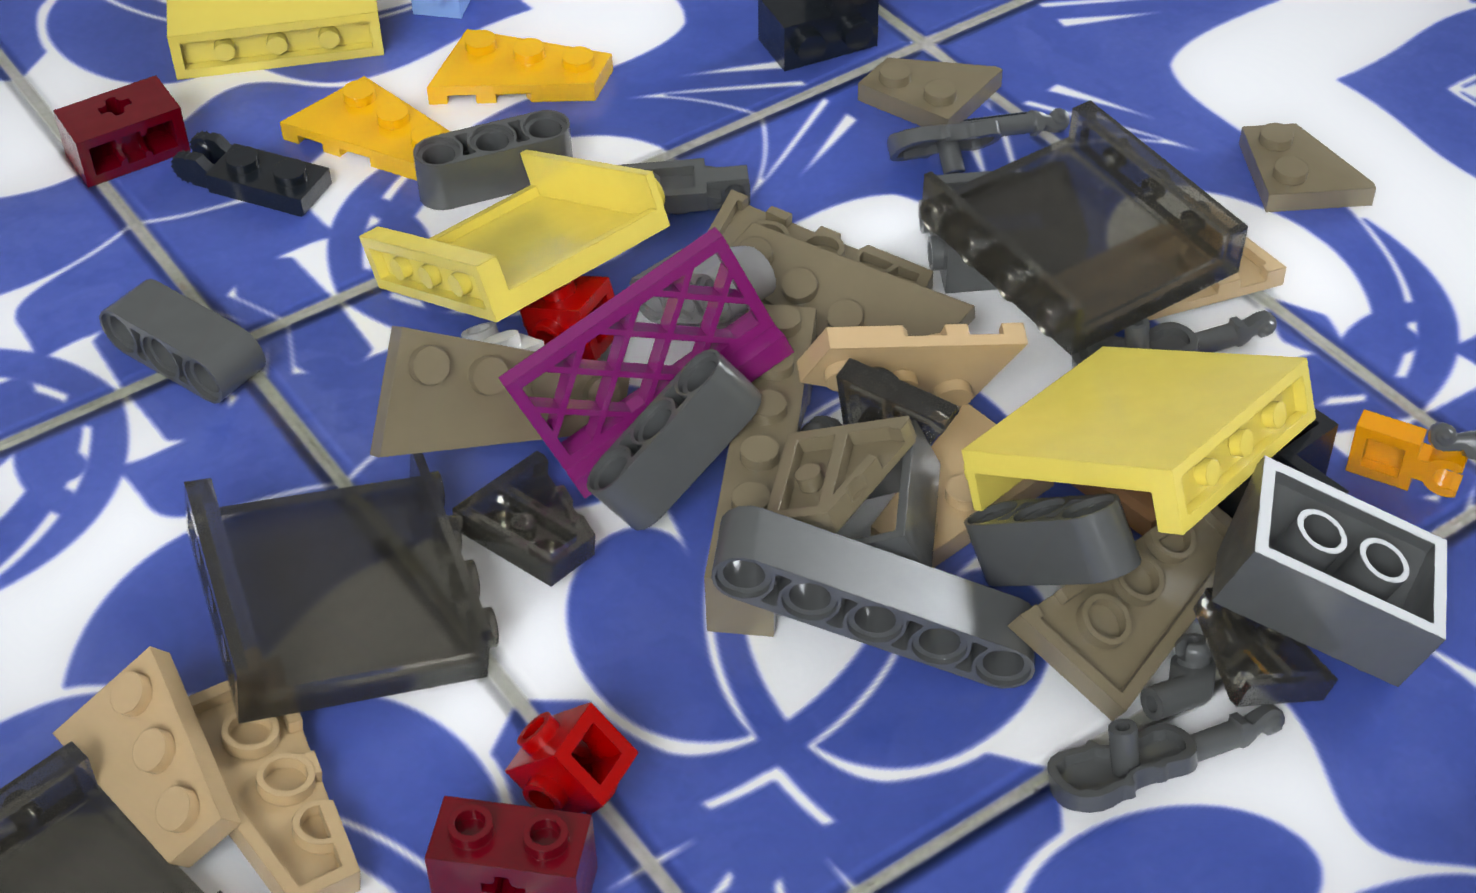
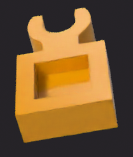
M1364 409L1356 425L1345 471L1408 491L1412 480L1416 479L1422 481L1433 493L1443 497L1454 498L1462 482L1463 475L1461 474L1468 458L1463 456L1461 451H1441L1433 448L1430 444L1424 443L1428 429Z

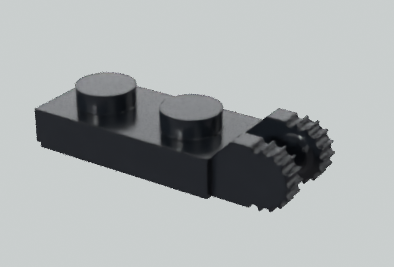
M203 130L200 133L197 132L189 142L192 153L189 150L179 151L171 161L173 172L182 181L184 180L187 183L191 182L193 185L207 188L209 192L300 217L306 214L332 184L328 167L236 143L231 145L221 134L214 132L210 134L208 131L203 132Z

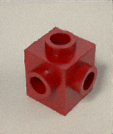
M580 276L519 311L528 336L542 340L546 345L612 299L615 294L609 277ZM599 334L586 343L582 359L598 360L612 344L615 335Z
M589 702L554 715L550 712H544L534 718L520 733L517 744L521 748L505 769V772L522 789L525 800L532 807L592 814L611 799L617 790L618 783L639 752Z

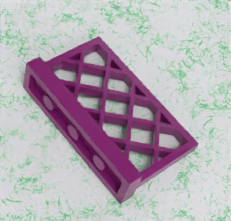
M713 227L498 378L586 499L592 495L586 485L593 466L693 357L705 350H717L750 382H753L794 353V350L785 335L774 324L725 238L716 227ZM716 253L721 263L713 287L689 285L694 268ZM731 282H733L736 289L730 288ZM652 297L668 298L660 324L635 322L642 304ZM684 299L708 301L700 327L677 325ZM725 303L746 304L749 309L747 313L724 329L717 328ZM599 334L615 335L607 361L582 359L586 343ZM631 337L655 338L647 364L623 362ZM671 340L695 342L690 353L672 365H664ZM545 372L561 373L554 398L528 397L522 389ZM577 374L602 376L595 401L570 399ZM618 377L642 379L640 388L620 402H611ZM540 413H547V414H549V415H548V418H547V422L545 421V419L542 417V415H541ZM565 415L590 416L587 425L560 442L558 436Z

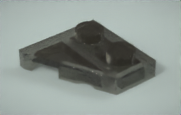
M849 358L836 375L843 425L909 415L911 420L916 419L931 445L939 434L942 435L959 412L958 405L901 381L892 372L882 367L872 368Z
M535 451L452 508L453 529L550 587L595 555L596 534L585 517L574 510L573 499L565 486H556L548 474V460L539 451Z
M1213 587L1205 589L1193 610L1229 700L1235 707L1320 701L1326 698L1338 679L1305 644L1299 643L1288 636L1211 602Z

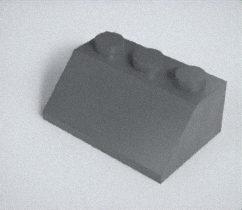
M1264 455L1254 470L1217 552L1211 602L1351 665L1362 672H1366L1399 687L1446 640L1447 540Z

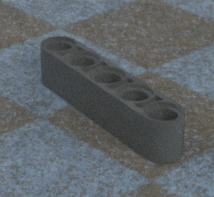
M751 505L738 506L728 510L722 516L711 575L714 586L722 594L991 687L1001 689L1015 688L1024 685L1032 679L1035 672L1036 652L1008 627L1014 619L1032 607L1025 600L764 508Z

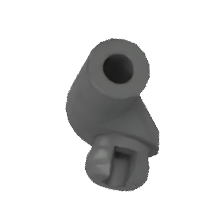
M1189 633L1178 638L1175 643L1176 655L1171 658L1168 680L1146 687L1141 691V705L1149 719L1158 721L1202 706L1212 698L1217 662L1212 656L1214 646L1209 638L1198 633Z

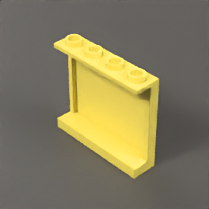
M167 0V39L177 80L384 55L377 0Z
M526 149L520 152L531 184L530 186L429 239L379 226L360 235L359 238L379 288L497 323L669 227L670 223L664 208V191L654 177L653 171Z
M1102 346L961 450L964 461V474L969 484L973 508L975 511H983L1023 479L1151 492L1158 532L1184 535L1254 473L1257 464L1264 455L1272 458L1316 419L1308 361L1305 357Z

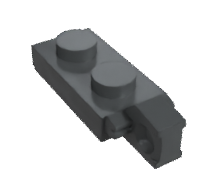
M704 158L620 165L653 171L654 177L660 183L665 194L664 208L666 214H686L688 212L719 209L722 207L731 189L747 195L748 205H750V182L747 165L712 167L705 165Z

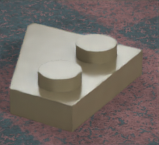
M887 57L858 83V101L919 126L960 123L975 112L1001 87L1003 69L996 66Z
M1268 123L1266 125L1242 127L1239 146L1265 212L1372 206L1376 192L1374 182L1298 124Z
M909 415L788 433L767 510L837 533L915 443L917 435Z

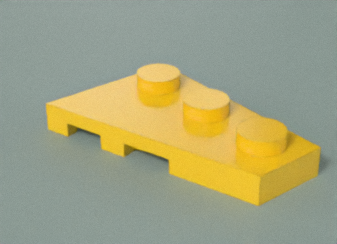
M467 29L427 86L429 105L448 104L449 96L476 95L477 104L497 103V97L504 94H526V97L531 102L596 101L613 72L612 54L593 51L582 46L570 47L542 42L535 38L523 39L494 34L488 30Z
M365 76L347 83L343 88L280 122L284 140L300 144L305 138L320 142L325 153L341 157L347 151L370 158L371 167L416 181L413 156L415 145L428 137L450 132Z

